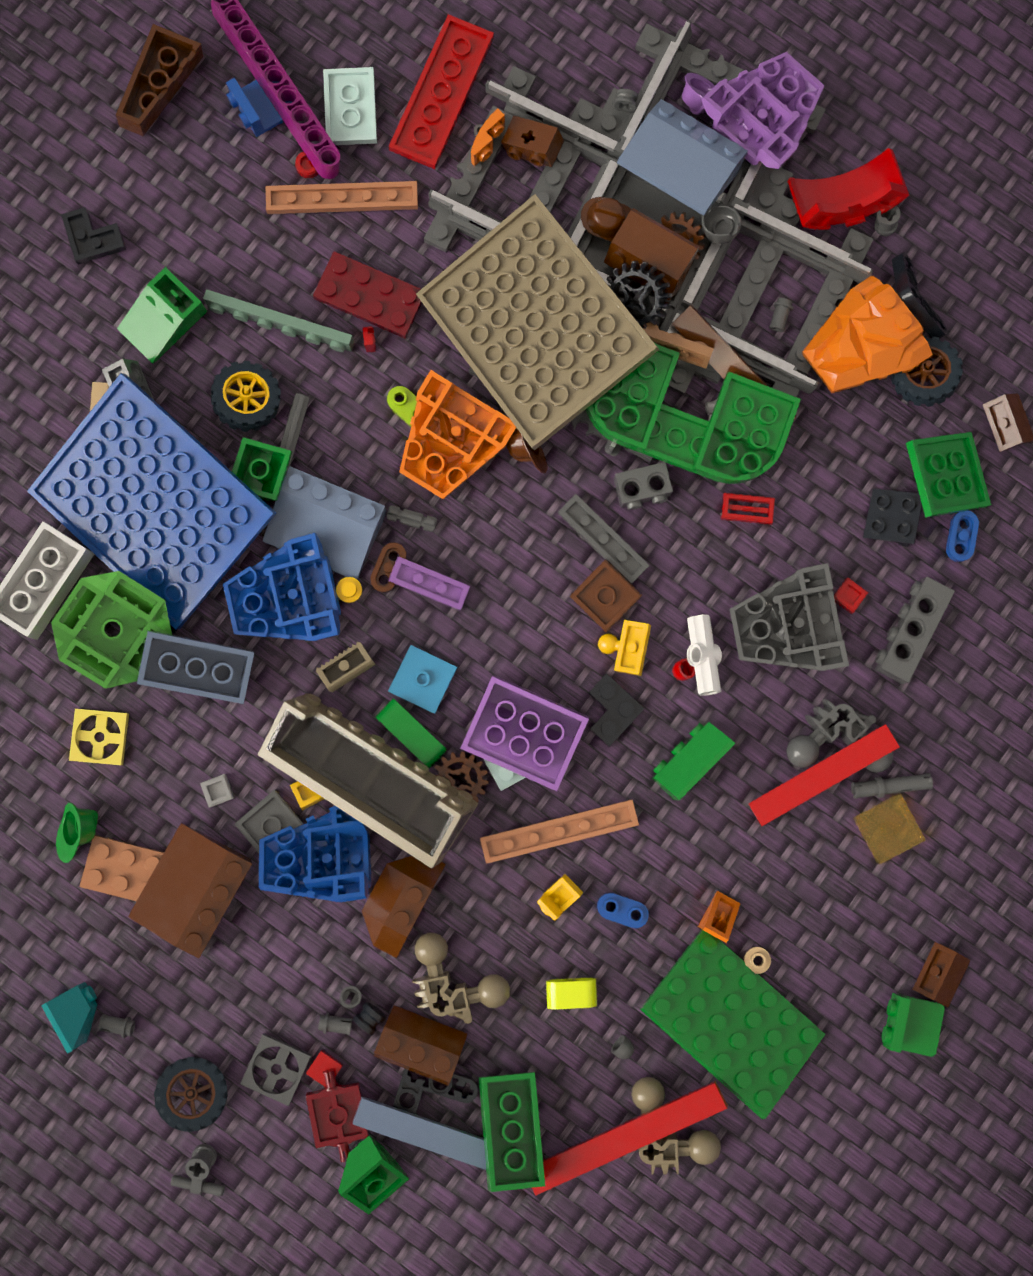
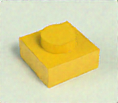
M298 781L290 785L302 810L324 800L323 797Z

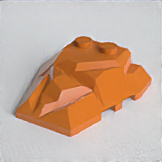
M872 275L850 289L842 302L802 351V355L831 393L857 387L873 379H885L888 375L901 371L902 373L909 372L931 358L933 354L927 340L922 335L924 331L922 325L891 285H883L879 279Z
M430 370L417 392L414 416L411 418V430L409 438L406 440L399 472L438 497L445 499L493 456L506 447L517 428L510 418Z

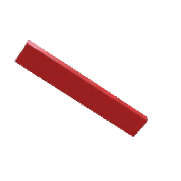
M885 724L750 802L749 806L760 825L764 826L898 749L900 746Z

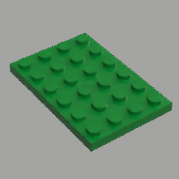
M704 930L699 932L640 1008L645 1015L761 1119H766L825 1036L824 1032L759 974H755L747 967L745 962L722 941Z

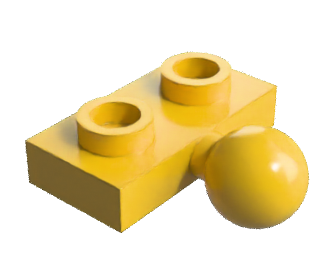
M624 620L620 641L612 634H604L599 638L598 647L601 652L612 654L618 651L614 671L638 676L642 675L651 625Z

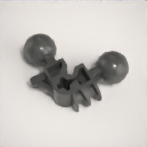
M823 699V709L815 706L813 708L814 717L805 715L806 721L814 731L809 736L798 735L792 738L787 745V757L796 767H810L818 760L819 747L823 743L829 744L839 736V732H841L843 742L846 745H850L867 735L866 731L876 722V717L874 715L858 714L857 711H854L847 704H839L835 707L829 700ZM842 712L845 715L843 721L837 722L828 728L837 720L839 713ZM893 751L865 768L876 773L887 770L893 762Z

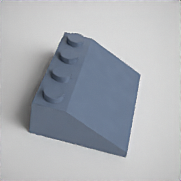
M661 99L649 112L619 157L617 164L704 216L739 173L748 150Z
M289 466L278 500L275 501L273 507L276 515L268 523L263 542L280 549L290 539L317 533L324 555L330 561L331 570L345 577H353L358 580L387 514V509L382 504Z

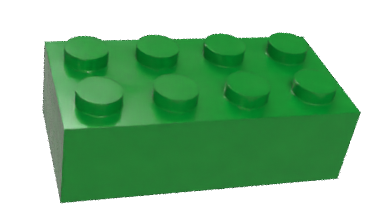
M535 1072L479 1077L488 1190L490 1192L545 1186Z

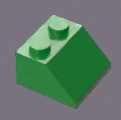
M243 437L232 472L262 500L277 501L292 451Z

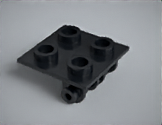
M873 489L863 538L898 542V545L909 547V544H915L922 509L919 493Z

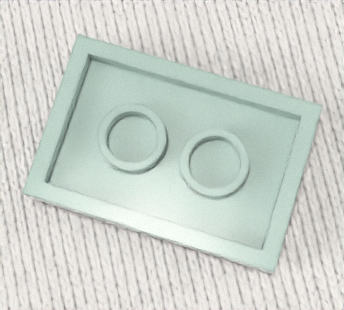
M374 68L323 69L326 132L335 145L377 144Z

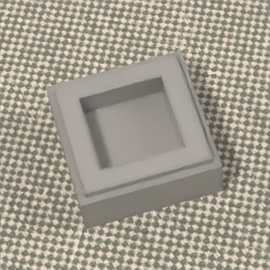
M226 774L200 783L209 808L235 799Z

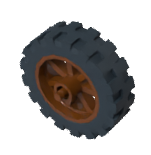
M923 336L933 355L931 358L935 360L933 362L930 360L924 361L922 365L915 368L918 371L908 374V372L902 373V371L892 374L891 382L892 385L896 386V393L898 395L901 394L905 401L914 402L916 406L926 404V407H930L937 402L938 404L943 403L947 397L950 398L954 394L955 389L959 385L963 369L961 368L962 359L958 358V351L955 347L952 349L948 341L944 340L942 342L938 337L932 336L931 339ZM940 362L945 370L934 368ZM933 375L945 376L942 382L938 383ZM918 377L921 382L917 384L912 379ZM930 381L933 386H924V383Z
M187 1057L179 1059L168 1066L157 1080L154 1091L156 1110L161 1119L174 1129L184 1132L205 1129L219 1118L225 1108L228 1097L226 1080L218 1067L204 1058ZM195 1074L191 1087L187 1085L182 1076ZM199 1075L209 1082V1084L195 1089ZM177 1080L185 1088L184 1092H171ZM211 1088L210 1102L200 1097L199 1093ZM171 1096H184L185 1099L175 1109ZM195 1100L208 1105L202 1112L196 1114ZM188 1101H190L192 1115H185L179 1112Z

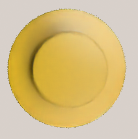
M345 577L338 582L336 593L343 602L353 603L361 597L362 586L357 579Z

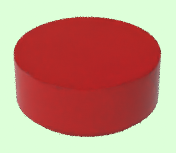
M304 151L301 152L295 160L297 172L304 178L317 176L318 172Z

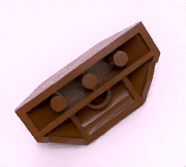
M408 856L386 864L362 909L374 947L395 958L398 957L446 865L445 863L440 862L434 868H430L415 857Z

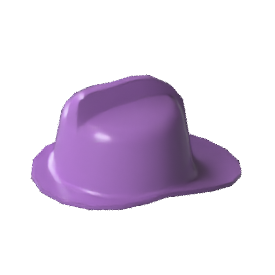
M687 73L682 99L693 114L706 113L702 99L715 85L699 74Z

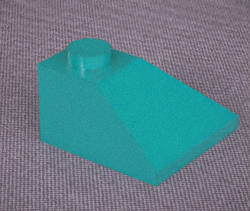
M85 982L41 1005L67 1054L87 1042L97 1009L95 991L90 985L87 986Z

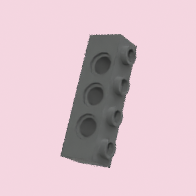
M929 577L914 582L909 592L912 595L909 603L903 604L898 613L900 620L897 626H893L886 637L889 640L886 648H882L876 656L875 662L878 664L875 671L900 684L909 683L955 592L954 590ZM920 600L928 604L927 613H923L919 609ZM909 623L914 624L917 628L915 636L910 635L907 631ZM898 645L905 649L906 655L904 659L896 655V647Z

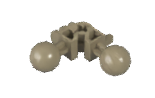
M426 933L421 935L416 941L415 955L422 964L426 965L428 975L412 980V983L419 984L420 986L414 992V995L422 997V1002L417 1005V1008L429 1007L436 1016H456L469 1024L473 1019L470 1004L481 1002L489 1008H498L508 1001L510 997L509 983L504 977L497 974L485 976L477 987L467 988L466 982L456 984L452 991L448 988L451 980L449 971L444 972L442 965L448 954L446 940L437 933ZM439 993L443 1001H447L445 1007H441L440 1003H436Z
M641 1078L632 1088V1100L636 1107L641 1109V1115L660 1107L665 1100L664 1087L655 1078ZM699 1130L693 1133L689 1139H677L676 1132L651 1143L654 1147L651 1153L647 1151L648 1145L638 1149L641 1160L651 1165V1175L654 1174L655 1168H662L663 1175H667L669 1167H675L677 1174H679L678 1156H690L693 1161L702 1165L715 1162L721 1153V1143L719 1138L711 1131Z

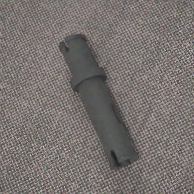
M930 773L888 779L875 777L872 781L851 783L854 799L869 796L882 798L885 794L931 790L933 788V780Z

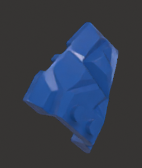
M317 533L288 540L279 550L267 554L263 557L262 561L253 567L249 566L223 583L235 635L318 641L340 635L339 616L341 615L339 600L330 561L324 555Z
M333 806L329 808V813L315 819L313 815L306 818L307 823L293 829L289 826L260 839V890L334 902L366 899L369 888L372 886L370 836L367 826L340 808Z

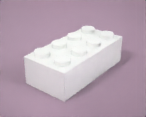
M42 522L0 584V620L23 635L38 640L94 556V553L49 524Z

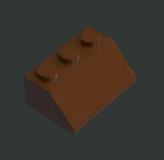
M632 208L612 240L603 263L614 269L619 268L621 270L622 264L628 263L631 267L632 261H638L640 266L643 262H648V271L651 267L657 266L658 270L655 275L665 274L661 282L662 284L670 283V287L664 290L665 293H672L673 297L682 287L700 246ZM629 276V278L641 285L648 283L646 279L640 276Z
M394 1005L374 1051V1057L449 1086L468 1034Z

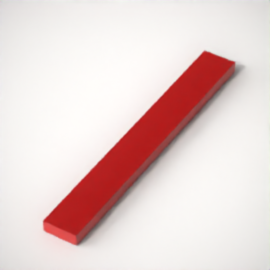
M716 1081L544 1159L545 1186L532 1188L535 1196L727 1109L728 1105Z

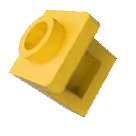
M564 874L543 893L537 903L545 915L550 916L556 921L570 905L581 897L583 892Z

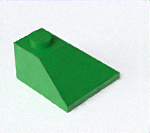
M369 1135L348 1154L338 1192L343 1198L369 1215L408 1181L409 1177L385 1147Z

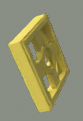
M75 709L69 761L123 765L129 714ZM90 716H97L96 725L92 731L81 730V723ZM108 717L117 723L121 734L109 732L107 729ZM102 732L105 738L102 742L95 740L96 733ZM79 741L91 742L93 745L92 757H87L81 752ZM109 743L119 744L117 750L111 756L103 758L105 746Z

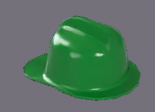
M67 803L56 837L57 854L63 863H69L73 860L78 847L94 839L98 821L97 811L76 808L73 803Z

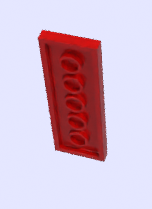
M447 15L389 144V151L436 169L494 39L493 32L452 15Z

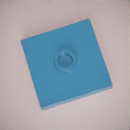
M410 645L388 692L435 714L457 667Z

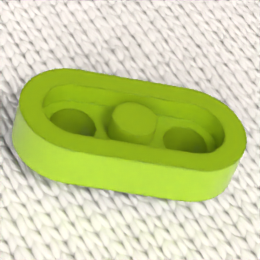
M396 386L387 395L388 405L397 416L411 427L410 422L412 416H414L417 403L416 396L406 387ZM403 395L404 400L397 402L395 400L396 396Z

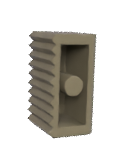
M357 642L356 645L352 644V648L348 647L347 651L343 650V654L339 653L338 657L334 656V659H330V662H325V665H321V668H316V672L330 692H334L376 664L361 642Z

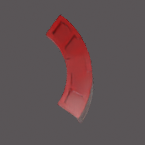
M887 148L883 153L859 168L841 175L813 180L790 177L787 180L802 227L810 229L829 230L831 225L845 223L846 227L866 222L865 217L878 211H881L883 214L909 196L895 154L890 148Z

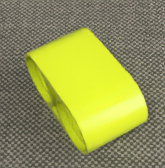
M596 978L552 979L546 981L548 1009H575L597 1006Z

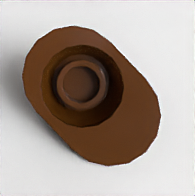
M595 197L584 204L581 211V221L588 233L612 242L631 208L613 198Z
M516 429L507 443L510 455L520 462H533L535 467L545 474L548 466L541 446L536 450L532 449L519 430Z

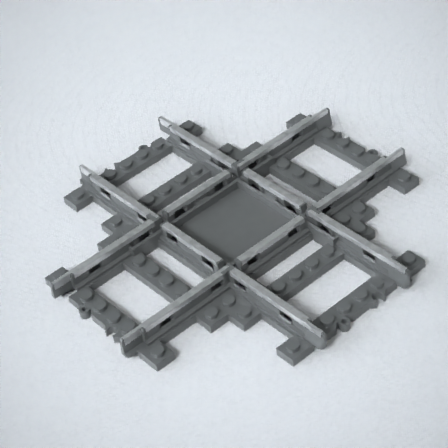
M689 20L686 21L683 28L678 30L675 37L646 24L636 43L635 50L656 60L638 94L636 109L626 112L615 108L614 101L617 99L616 91L618 89L613 88L603 109L580 98L569 119L528 99L527 97L536 81V76L513 66L503 86L492 81H487L485 84L486 93L506 102L504 110L498 108L505 115V128L497 138L492 137L493 153L486 161H480L474 166L471 163V146L464 162L457 164V171L462 172L463 177L461 179L450 177L451 187L447 195L444 196L434 190H430L428 205L431 209L437 211V214L424 237V242L447 253L457 232L479 241L501 223V221L472 208L471 205L503 145L501 141L514 115L558 127L564 139V143L553 166H545L529 197L530 199L536 194L550 213L580 156L601 166L567 234L607 285L611 286L606 279L608 276L615 277L613 273L614 268L603 263L611 242L588 233L583 227L581 211L584 204L595 197L613 198L661 224V217L663 215L670 219V214L675 211L677 217H680L682 212H686L687 220L694 216L693 224L702 225V214L617 164V161L649 112L661 99L665 100L679 71L685 74H699L716 85L724 79L729 81L738 77L739 73L744 70L724 61L723 55H720L717 61H711L708 59L709 48L701 50L689 44L692 37L691 21ZM818 105L815 106L807 122L806 132L814 134L826 110L825 108ZM492 106L486 120L497 109V107ZM529 111L543 118V121L527 114V112ZM478 124L474 127L475 138L480 128L483 126L482 124ZM592 142L608 149V152L605 153L591 146ZM744 159L727 195L722 193L713 205H727L734 208L741 217V230L739 233L760 243L720 323L706 317L704 318L761 379L773 384V389L797 397L800 390L811 394L819 382L807 377L811 365L802 355V351L836 309L835 303L842 302L852 282L861 283L872 275L873 270L863 265L862 262L871 246L873 238L851 228L839 249L796 228L800 218L794 200L784 196L788 187L787 180L794 173L781 167L779 169L768 168L762 162L758 165H752ZM612 177H614L613 180H612V182H611V184H610V186H609V188H608V190H607V187H608V185H609V183H610ZM744 216H747L759 223H762L761 226L759 227L749 221L744 220ZM473 221V222H475V223H477V224H479V225L485 227L486 230H484V229H482V228H480V227H478V226H476V225H474V224H472V223H470V222ZM676 224L677 227H679V228H683V229H686V228H687V227H685V226H683V225ZM702 227L699 229L698 233H703ZM586 231V233H585V235H584V237H583V239H582V241H581V243H580V245H579V242H580V240H581V238H582L584 232ZM706 236L699 241L705 247L703 250H698L700 257L693 260V264L687 273L682 287L669 301L665 299L666 302L671 304V307L663 309L667 316L664 319L659 318V330L677 333L684 338L672 325V322L690 305L698 311L732 241L725 244H715L708 240ZM810 247L826 254L827 257L821 256L809 250ZM782 253L827 275L786 359L741 338ZM634 281L635 284H637L638 286H643L638 282ZM622 285L619 290V300L621 302H623L625 298L624 292L621 289L623 287ZM644 290L635 293V297L633 298L634 300H632L630 303L639 301L638 298L640 297V294L644 292ZM653 291L649 294V301L652 304L651 308L655 304V293ZM635 308L628 309L635 318L646 317L643 312L639 313ZM678 359L668 388L684 396L694 374L715 384H718L721 375L709 363L705 369ZM757 359L769 366H772V368L770 369L754 360ZM470 367L469 374L479 378ZM586 409L569 422L573 430L576 429L579 423H585L588 426L586 436L595 435L608 441L605 446V452L611 456H617L621 447H623L624 450L648 462H651L653 458L605 438L592 424Z

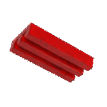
M724 493L721 520L772 525L775 498ZM729 500L769 504V508L729 504ZM728 510L768 514V517L728 513Z

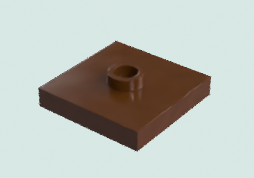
M605 559L569 597L607 632L643 595Z

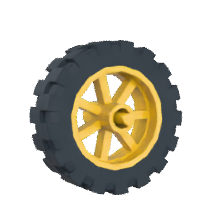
M243 361V363L239 364L238 362H233L228 368L227 366L223 367L221 373L217 374L214 378V383L211 387L213 411L215 415L219 416V420L223 424H229L231 429L236 430L238 428L243 432H248L249 429L259 430L261 426L270 424L271 419L277 415L281 391L278 387L279 383L276 377H272V372L269 369L265 370L262 368L261 364H250V361ZM242 382H250V385L243 386ZM237 383L240 391L229 388ZM257 385L262 391L253 392V388ZM226 394L239 398L229 403ZM265 397V401L260 405L253 398ZM240 404L243 407V411L234 407ZM250 405L256 408L253 411H247V407Z

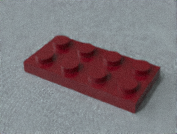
M333 251L313 294V298L319 302L405 339L422 305L421 300L416 295L421 290L420 288Z

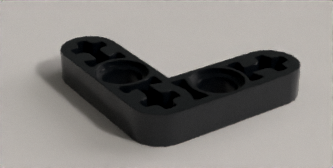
M902 252L892 258L898 296L931 338L934 336L940 339L947 335L948 331L944 322L919 293L915 268L909 256Z
M404 1069L393 1107L416 1114L423 1090L462 1103H469L476 1098L478 1085L472 1077L454 1072L449 1086L438 1089L435 1087L432 1079L429 1078V1085L424 1084L426 1078L417 1077L416 1080H412V1075L408 1073L407 1069ZM453 1078L458 1079L456 1085L464 1087L465 1083H469L470 1089L474 1090L473 1093L468 1092L467 1096H463L462 1090L454 1088V1093L449 1092L452 1087ZM403 1093L413 1094L415 1103L412 1106L405 1107L401 1104L400 1096Z

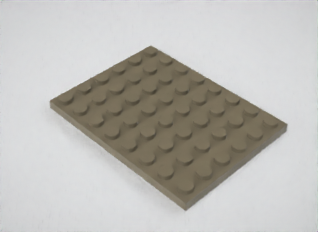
M536 194L416 293L534 450L659 351L655 343Z

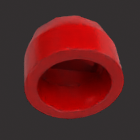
M682 659L674 664L672 673L677 680L685 681L695 675V667L691 666L687 659Z

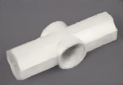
M704 614L689 617L687 621L691 645L687 650V660L691 666L695 667L698 694L700 696L720 693L721 686L717 665L721 662L722 652L720 647L714 644L710 617Z

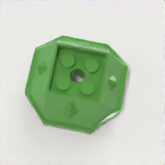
M120 571L81 578L51 622L59 660L105 689L137 681L147 630L172 635L165 600ZM111 621L117 622L120 625L119 633L114 636L108 635L104 630L105 625Z

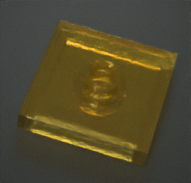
M900 793L853 817L878 864H882L925 841L919 826Z

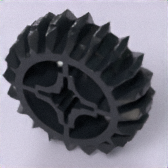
M632 261L631 267L628 263L622 264V270L619 268L613 270L615 277H607L606 280L611 284V286H608L618 298L621 285L623 286L621 288L625 296L622 302L627 310L635 308L639 313L643 312L646 316L645 318H635L642 328L646 329L649 322L654 326H658L660 324L659 318L664 319L667 316L663 309L671 307V304L666 302L665 299L671 298L672 293H665L664 290L670 287V283L662 284L661 280L665 277L664 273L655 275L658 270L657 266L651 267L648 271V262H643L640 266L638 261ZM640 276L646 279L648 283L638 286L634 281L631 282L628 277ZM644 290V292H642L640 294V297L638 298L639 301L630 303L632 300H634L633 298L635 297V293ZM652 290L655 293L653 309H651L652 304L649 301V294Z

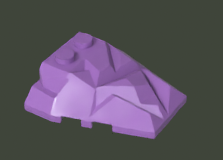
M785 52L760 63L758 68L750 72L747 70L740 72L738 77L732 80L724 79L719 81L703 97L702 103L707 115L713 119V129L748 150L745 159L750 164L758 165L762 162L768 168L779 169L795 153L824 85L791 55Z

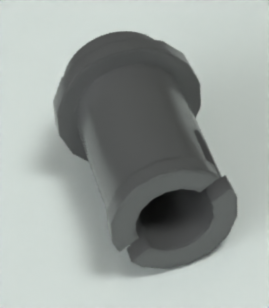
M778 298L777 302H774L775 310L769 329L776 332H785L789 313L794 308L791 300Z
M326 1012V1015H320L318 1030L323 1031V1034H326L327 1031L350 1035L353 1018L330 1016Z
M103 1014L99 1022V1031L120 1034L122 1038L131 1037L135 1029V1021L131 1020V1017L123 1019Z

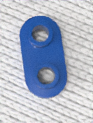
M967 510L955 514L950 522L946 553L955 562H963L969 559L975 550L979 520L971 511ZM960 521L966 523V529L960 527ZM956 545L961 546V548H962V553H961V554H959V553L956 552V550H955Z
M611 892L601 895L597 901V910L605 919L631 928H640L648 920V910L639 901ZM608 902L615 903V909L613 911L606 910V904ZM634 910L640 912V917L637 920L631 918V913Z

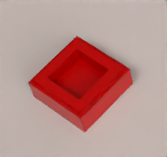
M847 577L835 592L834 599L837 604L853 614L868 592Z
M321 1050L306 1074L326 1087L323 1071L334 1069L336 1077L344 1064L324 1050Z

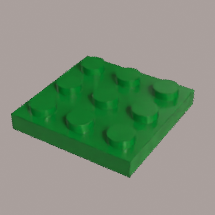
M972 432L916 439L906 443L925 518L991 506Z

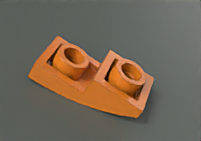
M498 108L485 121L474 140L471 149V163L474 166L480 161H486L493 153L492 137L497 138L505 128V115Z

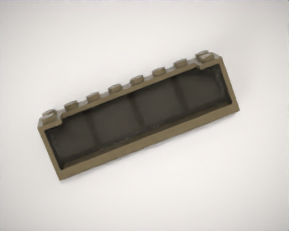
M304 694L284 701L258 756L430 868H434L442 862L479 804L473 800V796L466 791L457 790L451 786L450 781L446 778L435 776L429 772L428 767L424 764L413 762L407 758V754L402 750L391 748L385 744V740L380 736L369 734L363 730L364 727L358 722L347 720L339 710L325 706L317 696Z

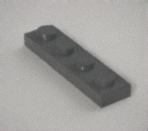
M577 494L558 511V514L631 584L650 566Z

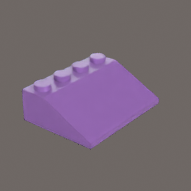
M493 675L460 749L557 791L589 717Z

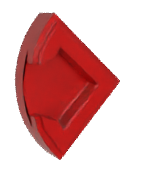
M372 326L363 327L366 352H375L374 328Z

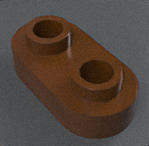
M389 543L383 547L371 574V584L380 593H388L396 586V584L391 582L385 585L379 582L382 576L390 577L396 562L390 560V555L397 553L399 557L407 560V553L404 547L398 543Z

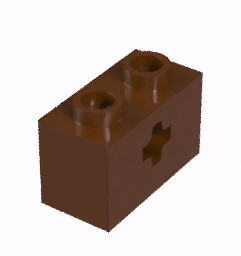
M513 115L501 143L507 155L514 160L524 159L539 167L543 165L552 167L564 143V139L558 127Z

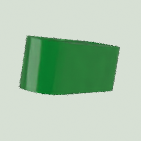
M394 698L375 716L429 769L447 751Z

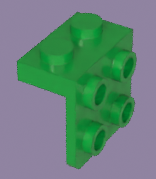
M892 993V997L887 1005L888 1018L886 1026H884L882 1031V1045L894 1052L901 1053V1050L930 1057L935 1056L944 1016V1006L940 1003Z

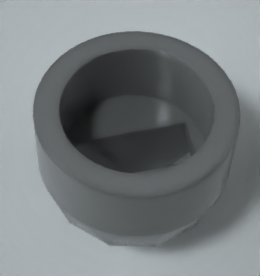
M354 986L345 987L340 994V1003L347 1009L357 1007L361 1001V992ZM350 992H353L355 996L352 998L350 1005L345 1002Z
M622 1035L613 1044L611 1053L620 1059H629L634 1053V1046L631 1040Z

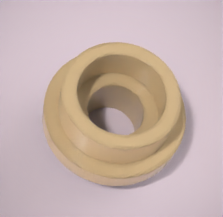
M752 947L746 952L744 962L755 974H761L770 967L771 957L764 948ZM756 956L762 957L760 965H755L753 962Z

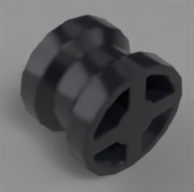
M366 1001L362 1006V1012L356 1014L353 1021L362 1030L370 1035H374L377 1031L376 1026L379 1023H383L387 1017L376 1006Z

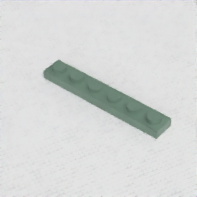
M207 289L203 297L209 310L214 313L223 315L226 312L242 322L252 320L257 322L258 326L271 330L274 327L290 337L299 335L306 337V341L316 345H320V342L330 345L329 347L335 351L344 352V350L352 352L355 342L351 334Z

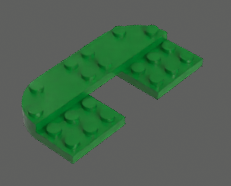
M655 343L659 351L586 409L594 427L605 438L616 444L717 482L738 484L757 478L770 469L778 460L784 449L801 399L728 372L710 421L662 404L680 353Z

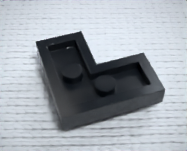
M86 207L61 214L73 256L78 265L126 250L121 230L117 223L94 230Z
M607 673L589 692L607 710L590 730L610 747L644 708Z

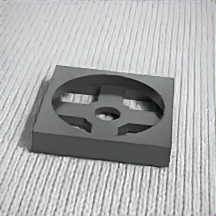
M263 1033L240 1084L289 1106L312 1054ZM280 1047L276 1058L270 1060L260 1055L261 1051L266 1048ZM290 1052L298 1062V1072L287 1066L286 1060ZM274 1064L281 1066L282 1070L279 1074L272 1072L271 1068ZM255 1066L266 1070L268 1076L263 1086L258 1084L254 1078L253 1069ZM281 1078L293 1083L292 1087L284 1092L278 1093L273 1090L277 1080Z

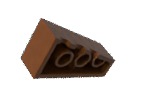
M155 24L152 25L116 113L119 127L141 136L146 134L203 58L201 43Z

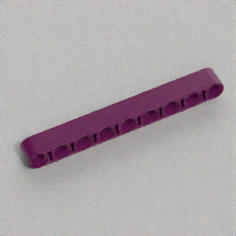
M211 0L213 16L318 174L325 179L335 178L340 170L339 150L238 0ZM311 141H318L320 143L314 144ZM325 161H331V162H333V163H332V164H326V163H324V162H325Z

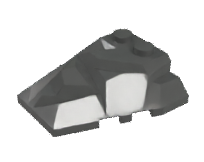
M828 563L802 568L788 578L773 584V586L763 592L757 593L730 608L739 660L818 671L849 666Z

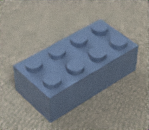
M147 630L137 684L244 704L254 652Z

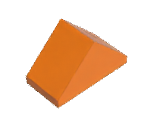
M717 891L698 927L727 943L741 903Z

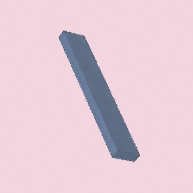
M363 1096L361 1097L352 1122L353 1125L486 1170L483 1137Z

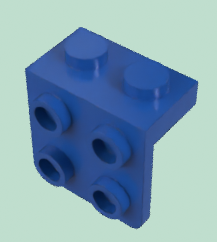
M235 78L226 82L229 90L226 96L233 108L238 107L241 112L239 117L246 129L250 127L256 137L284 122L257 80L243 88L239 86Z

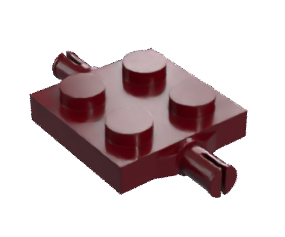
M330 1069V1071H323L326 1087L321 1090L307 1092L306 1101L315 1147H338L340 1161L345 1162L350 1153L349 1144L355 1140L367 1138L369 1130L352 1123L362 1097L359 1082L347 1085L337 1084L335 1070Z

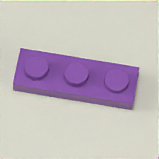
M397 557L388 579L391 583L457 610H461L470 588L469 585L401 557Z

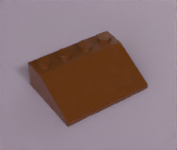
M181 822L128 917L173 946L200 958L252 865L251 858Z

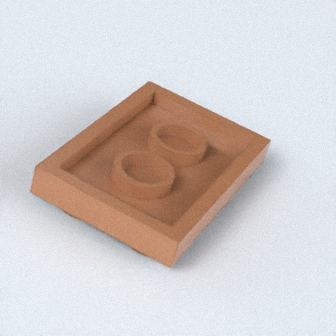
M95 835L91 842L79 887L137 901L164 852Z

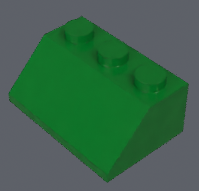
M710 722L704 725L698 723L689 733L692 737L686 743L681 741L671 751L673 754L672 758L668 762L663 759L653 769L656 774L652 779L673 800H680L735 744L732 739Z

